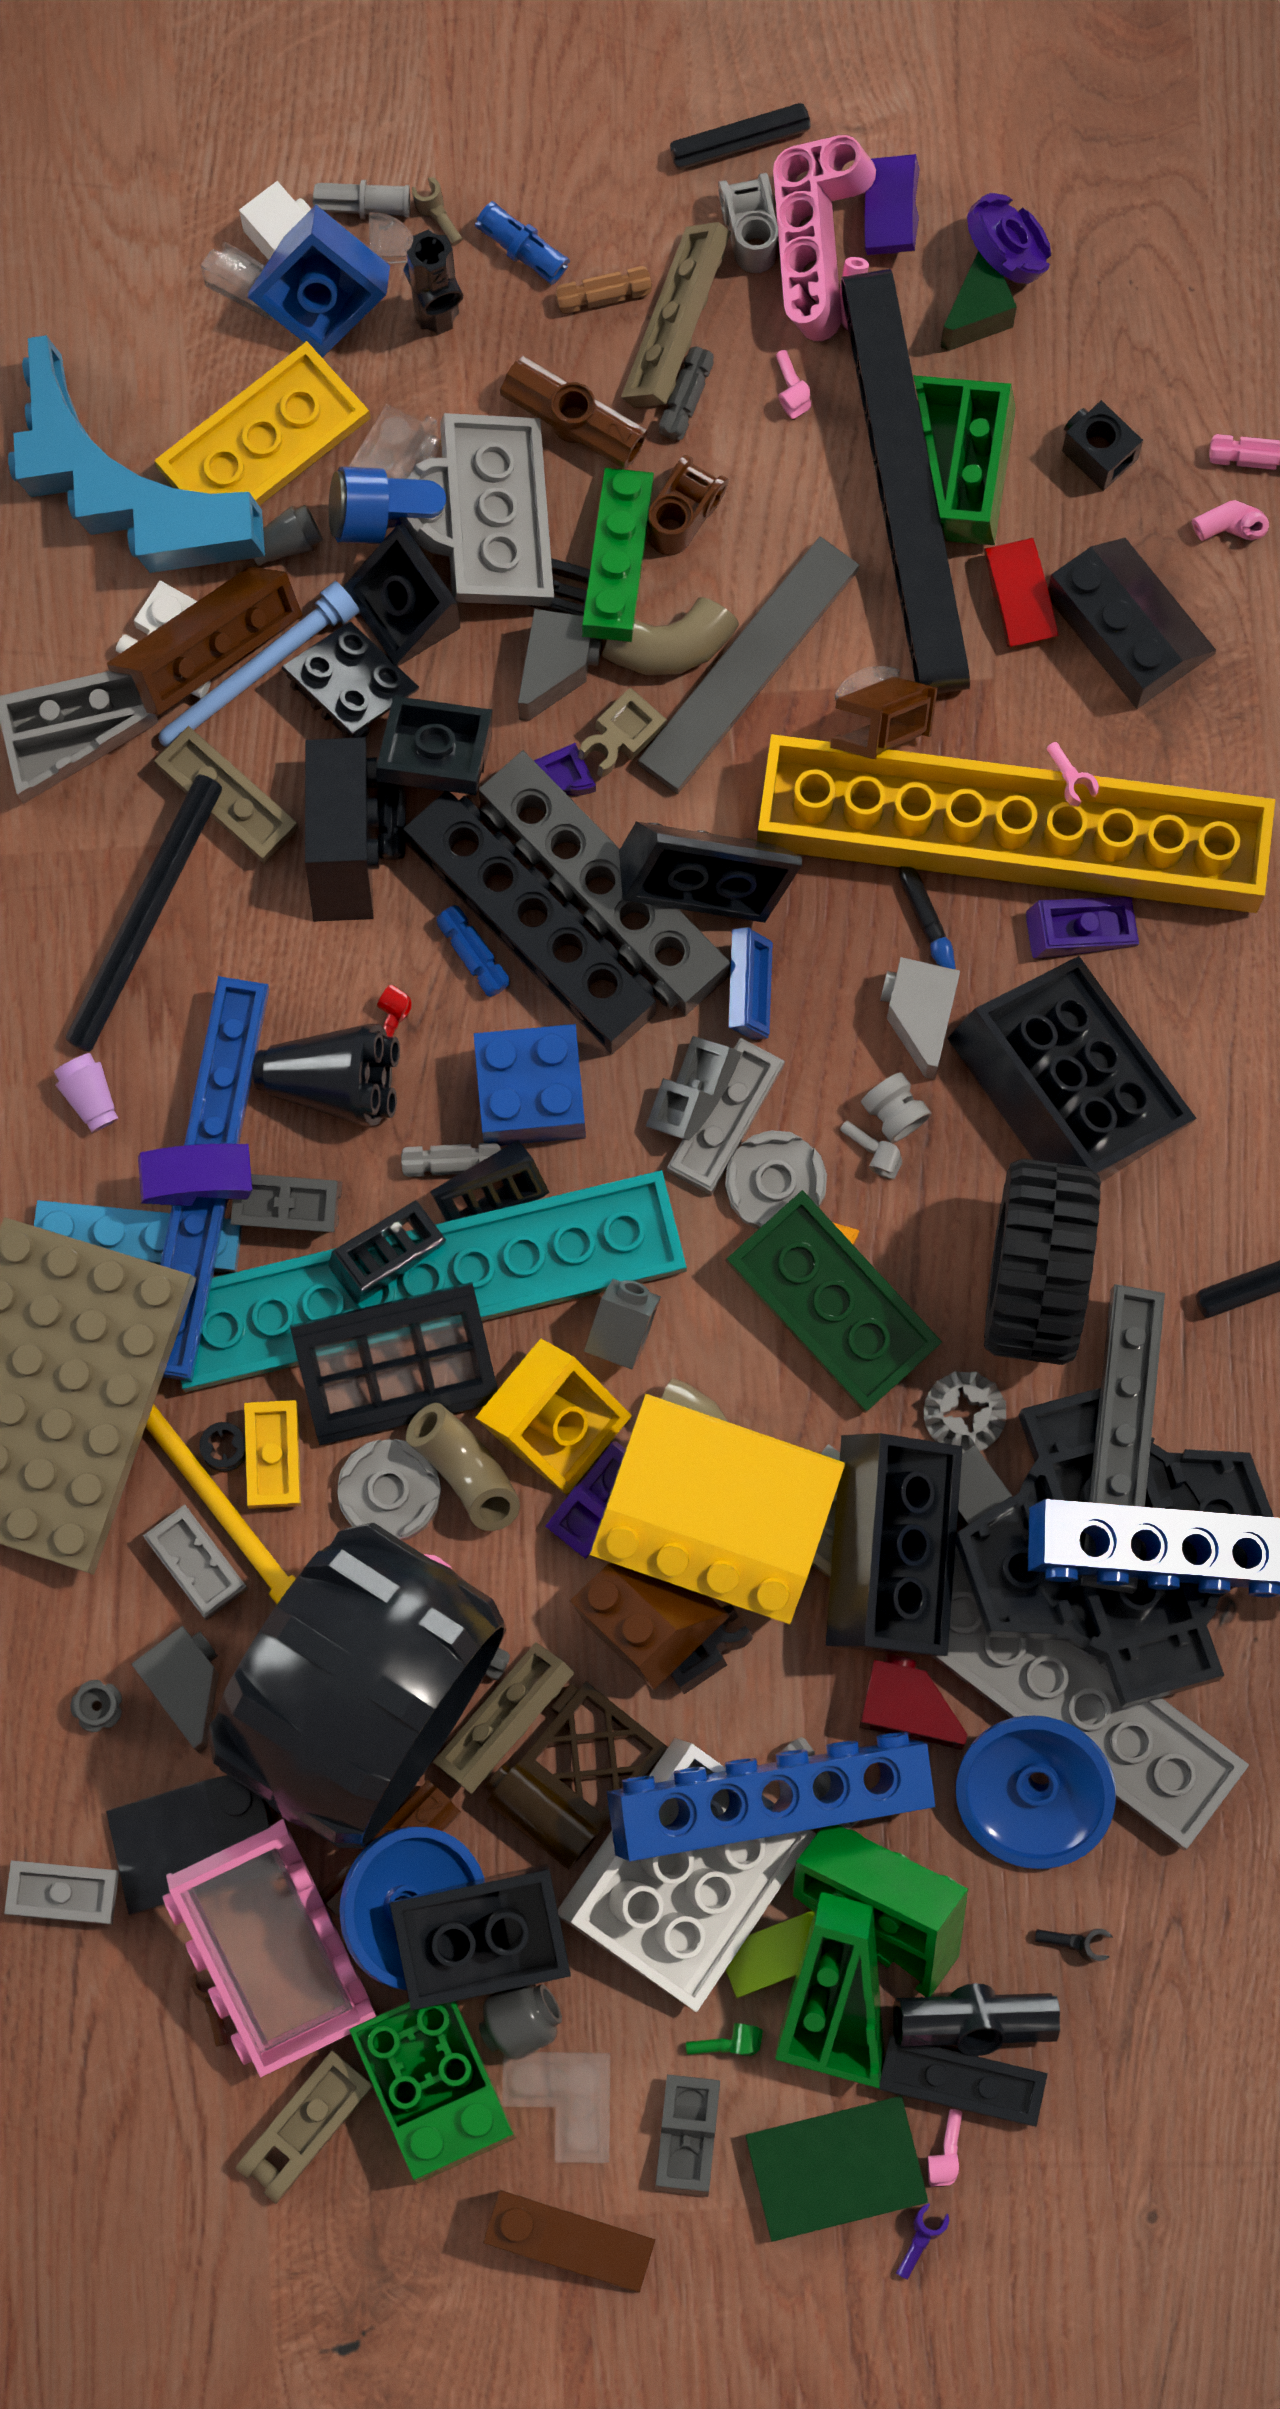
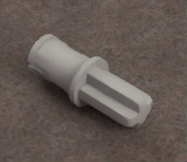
M361 180L360 184L317 183L313 191V206H319L326 213L360 214V219H366V214L409 217L410 185H367V180Z

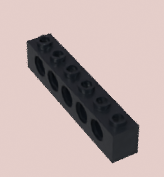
M443 792L403 828L406 845L611 1055L614 1054L656 1015V1001L653 998L656 995V991L641 974L635 972L631 976L618 963L622 958L607 939L600 937L596 940L584 928L587 924L585 918L570 902L566 901L561 905L549 893L552 886L547 878L534 866L527 870L515 858L518 852L514 845L504 834L497 831L493 835L480 822L484 819L483 815L467 797L463 796L458 800L451 792ZM461 840H470L478 846L477 850L469 856H458L451 851L454 844ZM495 875H505L512 880L511 886L501 892L492 891L485 884ZM529 910H539L547 916L545 922L537 927H528L520 921L521 916ZM564 945H573L582 952L577 960L570 963L559 961L554 954L558 948ZM599 980H606L613 983L617 989L610 997L597 998L589 992V988Z

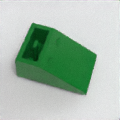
M456 2001L411 2010L410 2002L349 2029L412 2178L418 2184L516 2139Z

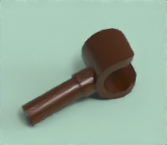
M194 1973L191 1978V1987L197 1998L205 2003L215 2046L229 2044L224 2020L218 2015L209 1992L200 1991L199 1978Z

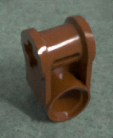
M687 454L684 455L675 465L665 486L650 507L648 540L651 546L657 552L665 555H676L683 552L689 546L706 518L719 505L728 487L729 479L723 475L716 478L694 465L692 457ZM667 519H673L682 526L675 530H668L660 526L659 523Z

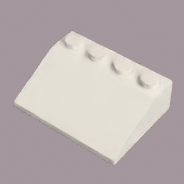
M674 1738L649 1776H654L655 1783L674 1780L673 1772L685 1768L705 1767L706 1774L726 1770L724 1766L694 1744ZM725 1789L718 1791L711 1800V1811L715 1817L722 1815L729 1806V1795ZM762 1795V1801L766 1808L774 1805L772 1801ZM670 1798L662 1804L659 1810V1819L663 1826L671 1824L678 1815L677 1801L674 1798ZM804 1830L629 1862L615 1856L611 1831L558 1908L559 1918L684 2005L697 2012L795 1867L798 1858L816 1836V1833L811 1830Z

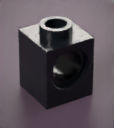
M1101 400L1089 412L1082 408L1067 422L1064 427L1066 435L1062 452L1104 491L1138 460L1143 439ZM1095 436L1102 437L1110 443V446L1107 448H1096L1087 439Z

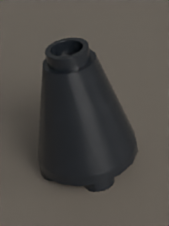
M369 1023L271 1045L268 1050L260 1049L255 1055L253 1062L254 1085L258 1090H266L270 1096L362 1126H374L379 1124L382 1118H393L396 1111L397 1096L395 1089L391 1088L392 1067L398 1065L400 1058L399 1040L397 1037L387 1036L385 1029L380 1024Z

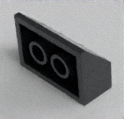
M1126 537L1091 546L1051 574L1048 586L1051 603L1136 709L1216 654L1217 650Z
M638 821L635 822L619 850L622 898L624 901L763 923L767 921L802 867L801 856L777 844L759 842L751 838L741 839L711 834L702 830L692 831L663 826L659 823Z

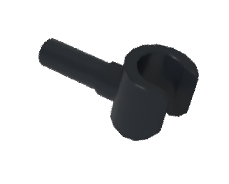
M1037 1929L1035 1942L1077 1950L1085 1960L1097 1962L1104 1961L1110 1956H1098L1091 1951L1090 1941L1092 1937H1113L1104 1929L1088 1930L1083 1932L1082 1935Z

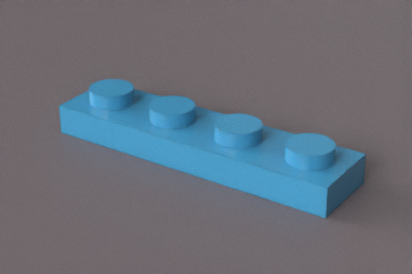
M37 1200L34 1226L160 1265L171 1213ZM224 1218L214 1272H237L243 1225L231 1224V1219Z

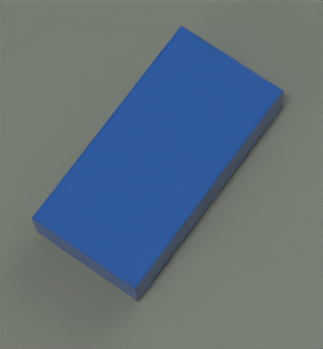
M747 927L732 929L729 1028L752 1040L767 1039L770 1034L773 942Z

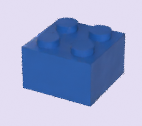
M576 1024L473 1033L484 1143H497L499 1146H505L517 1140L521 1144L586 1138Z

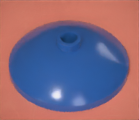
M1035 1715L1020 1716L991 1726L973 1741L966 1751L958 1771L956 1800L959 1813L967 1830L985 1850L995 1857L1016 1866L1048 1869L1067 1865L1080 1859L1094 1849L1101 1841L1113 1818L1116 1804V1783L1106 1756L1099 1746L1084 1732L1073 1725L1055 1718ZM1043 1773L1048 1777L1049 1782L1037 1784L1032 1780L1031 1775Z
M411 1826L398 1828L381 1835L358 1855L346 1876L342 1888L340 1923L344 1941L350 1954L367 1975L386 1986L407 1990L390 1902L395 1901L398 1897L403 1899L484 1878L477 1860L469 1849L446 1832L429 1827Z

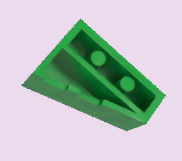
M913 375L945 540L995 546L1016 412L1012 384Z
M820 1892L781 2024L775 2060L880 2088L884 2060V2042L873 1906Z

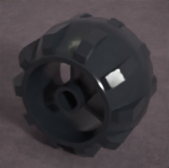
M374 1522L339 1531L330 1545L321 1551H317L283 1595L259 1630L223 1693L217 1715L209 1725L208 1740L213 1764L217 1765L222 1772L265 1799L284 1819L317 1833L338 1848H365L394 1816L447 1740L487 1673L506 1632L504 1620L494 1600L467 1583L450 1567L428 1558Z

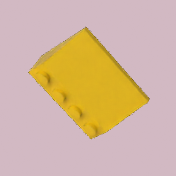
M645 1394L601 1518L590 1555L790 1624L806 1583L845 1462Z

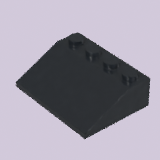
M1080 956L975 1008L947 1038L1033 1160L1090 1168L1100 1176L1101 1183L1197 1119Z

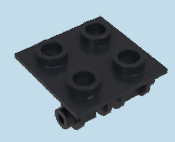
M351 621L282 666V670L291 680L290 687L294 691L298 690L311 703V707L315 711L323 708L321 717L325 721L333 718L332 724L342 732L343 738L367 737L370 732V728L367 725L390 710L393 696L407 698L419 690V686L398 666H395L392 660Z

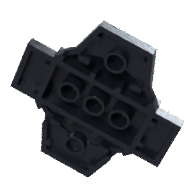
M1101 1388L1026 1407L1020 1411L1018 1416L1035 1462L1026 1475L1018 1494L1013 1497L1010 1496L960 1530L954 1537L987 1636L1069 1641L1077 1648L1096 1656L1099 1664L1106 1663L1122 1709L1217 1682L1223 1678L1224 1672L1207 1624L1217 1610L1219 1598L1226 1593H1201L1198 1591V1584L1181 1582L1179 1589L1157 1590L1148 1588V1580L1138 1579L1137 1589L1133 1594L1083 1586L1081 1585L1082 1575H1078V1580L1074 1582H1054L1045 1579L1046 1572L1028 1571L1029 1507L1045 1499L1089 1503ZM1151 1437L1145 1507L1274 1518L1251 1453L1185 1449L1183 1453L1166 1452L1161 1447L1153 1443L1155 1438ZM1081 1532L1079 1538L1080 1547L1083 1551L1085 1548V1532ZM1183 1540L1182 1554L1189 1563L1195 1565L1197 1561L1196 1549L1190 1542ZM1141 1541L1140 1560L1145 1561L1147 1549L1144 1542ZM1234 1544L1232 1549L1233 1559L1238 1566L1245 1569L1247 1566V1555L1240 1546Z

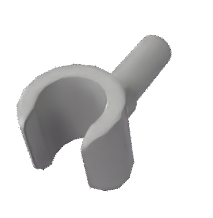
M845 1121L840 1131L864 1147L866 1151L874 1154L869 1165L870 1170L884 1178L895 1179L902 1165V1157L898 1147L887 1141L879 1142L875 1138L872 1139L851 1122Z

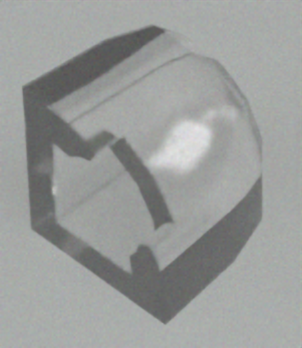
M228 242L223 243L222 253L212 249L200 265L205 286L273 321V317L248 298V292L265 266L251 254Z

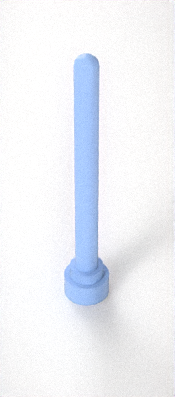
M337 581L331 583L319 593L321 598L315 602L317 607L315 610L163 728L158 736L159 742L163 746L168 747L188 726L195 730L328 624L335 626L339 622L342 624L347 623L360 612L354 600Z

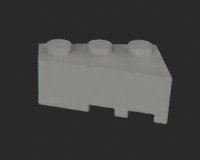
M107 671L0 695V724L16 793L23 804L158 723L156 714L146 712L132 675Z

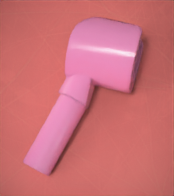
M781 350L776 354V358L789 388L778 394V397L787 415L791 419H795L811 408L810 389L806 382L800 381L796 375L788 352Z
M1057 742L1051 743L1047 747V751L1067 782L1064 794L1066 801L1073 806L1081 804L1079 796L1074 791L1075 784L1085 785L1089 789L1091 796L1095 798L1099 789L1095 777L1089 773H1078Z
M949 2110L943 2144L944 2155L927 2156L928 2182L930 2186H948L957 2179L959 2172L957 2143L963 2114L960 2110Z

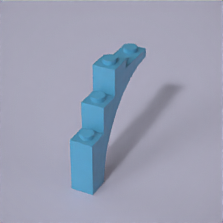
M47 335L28 338L29 357L23 358L22 367L26 384L30 387L31 403H26L25 418L29 431L13 433L14 451L9 452L8 465L12 479L18 481L31 497L68 492V506L72 518L77 519L90 535L128 530V545L131 555L137 557L150 573L265 557L262 509L249 492L210 494L175 489L141 477L111 459L91 440L78 419L67 390L62 354Z

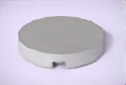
M770 1130L751 1136L735 1151L727 1165L725 1190L731 1208L744 1223L759 1229L801 1190L820 1208L825 1199L827 1173L821 1155L809 1143L803 1141L801 1137L792 1132Z
M387 1439L368 1442L350 1455L340 1471L337 1494L341 1512L351 1527L374 1522L404 1541L413 1538L428 1527L438 1511L441 1486L436 1468L413 1449L407 1441Z

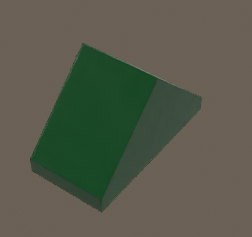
M979 251L943 326L940 347L949 351L1008 330L1014 326L1017 306L1003 275L997 272L984 259Z

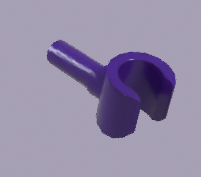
M929 2203L924 2205L914 2217L913 2224L916 2233L896 2271V2274L907 2280L930 2240L939 2237L949 2224V2215L946 2214L940 2223L939 2229L930 2230L924 2225L923 2215L929 2208Z

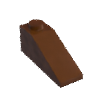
M499 2190L483 2243L640 2293L656 2239Z

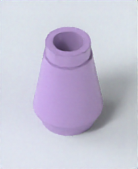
M91 1053L81 1055L54 1071L59 1081L55 1086L83 1122L88 1125L91 1133L99 1131L119 1119L114 1111L115 1107L101 1062L95 1063Z

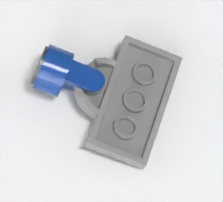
M444 413L440 421L442 458H428L416 464L407 479L387 478L386 471L383 468L341 466L338 471L334 472L329 492V526L331 535L335 537L337 542L381 544L385 538L387 528H394L397 525L404 524L418 545L431 553L449 557L452 596L456 602L550 606L554 599L540 418Z

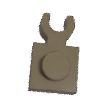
M630 687L597 719L595 729L602 735L596 734L587 737L581 744L578 757L583 760L593 751L603 753L606 759L599 765L597 774L600 777H604L614 769L620 751L632 760L664 729L667 719Z

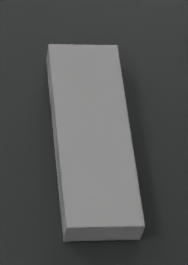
M742 1038L738 1040L734 1047L735 1050L742 1052L720 1101L699 1131L689 1141L684 1139L681 1141L667 1166V1172L710 1195L713 1194L727 1169L732 1155L740 1146L785 1065L784 1060Z

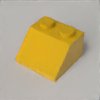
M540 1338L475 1418L508 1450L558 1490L568 1495L632 1415L574 1356Z

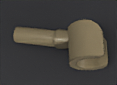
M429 177L428 182L433 193L431 196L422 197L417 193L415 187H412L415 207L421 215L432 216L438 222L452 245L455 246L463 238L443 208L444 200L439 182L435 178Z

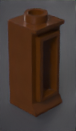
M893 676L837 698L836 709L869 717L871 722L870 725L843 736L837 735L832 737L830 748L875 760L878 753L921 735L930 737L938 688Z

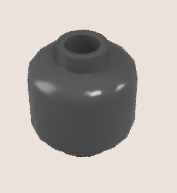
M533 1984L500 1991L489 1996L483 2004L484 2021L479 2023V2031L486 2046L492 2052L500 2050L507 2058L520 2060L555 2040L557 2025L562 2022V2015L551 1991L543 1984L539 1986Z

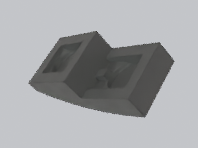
M692 1036L676 1082L663 1078L646 1127L689 1141L706 1122L720 1101L732 1078L742 1052Z
M667 2074L655 2191L703 2197L709 2196L720 2080Z

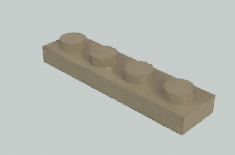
M719 222L685 228L621 396L624 401L634 408L666 404L675 388V379L683 358L691 346L694 329L701 311L707 304L710 287L716 271L724 259V250L731 235V231Z

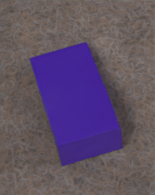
M1132 897L1038 900L1026 911L1030 947L1034 959L1062 957L1136 947L1139 945Z

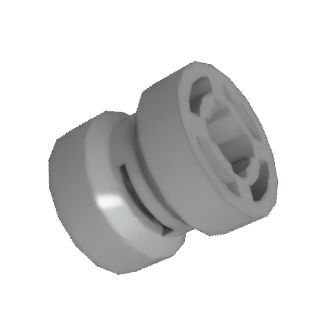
M902 1072L896 1073L879 1083L861 1100L862 1105L870 1115H875L882 1120V1132L890 1143L898 1142L922 1126L932 1115L923 1101L913 1099V1095L910 1092L911 1084Z

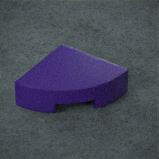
M576 743L534 760L567 795L579 796L596 792V785L584 760L578 757L579 749Z

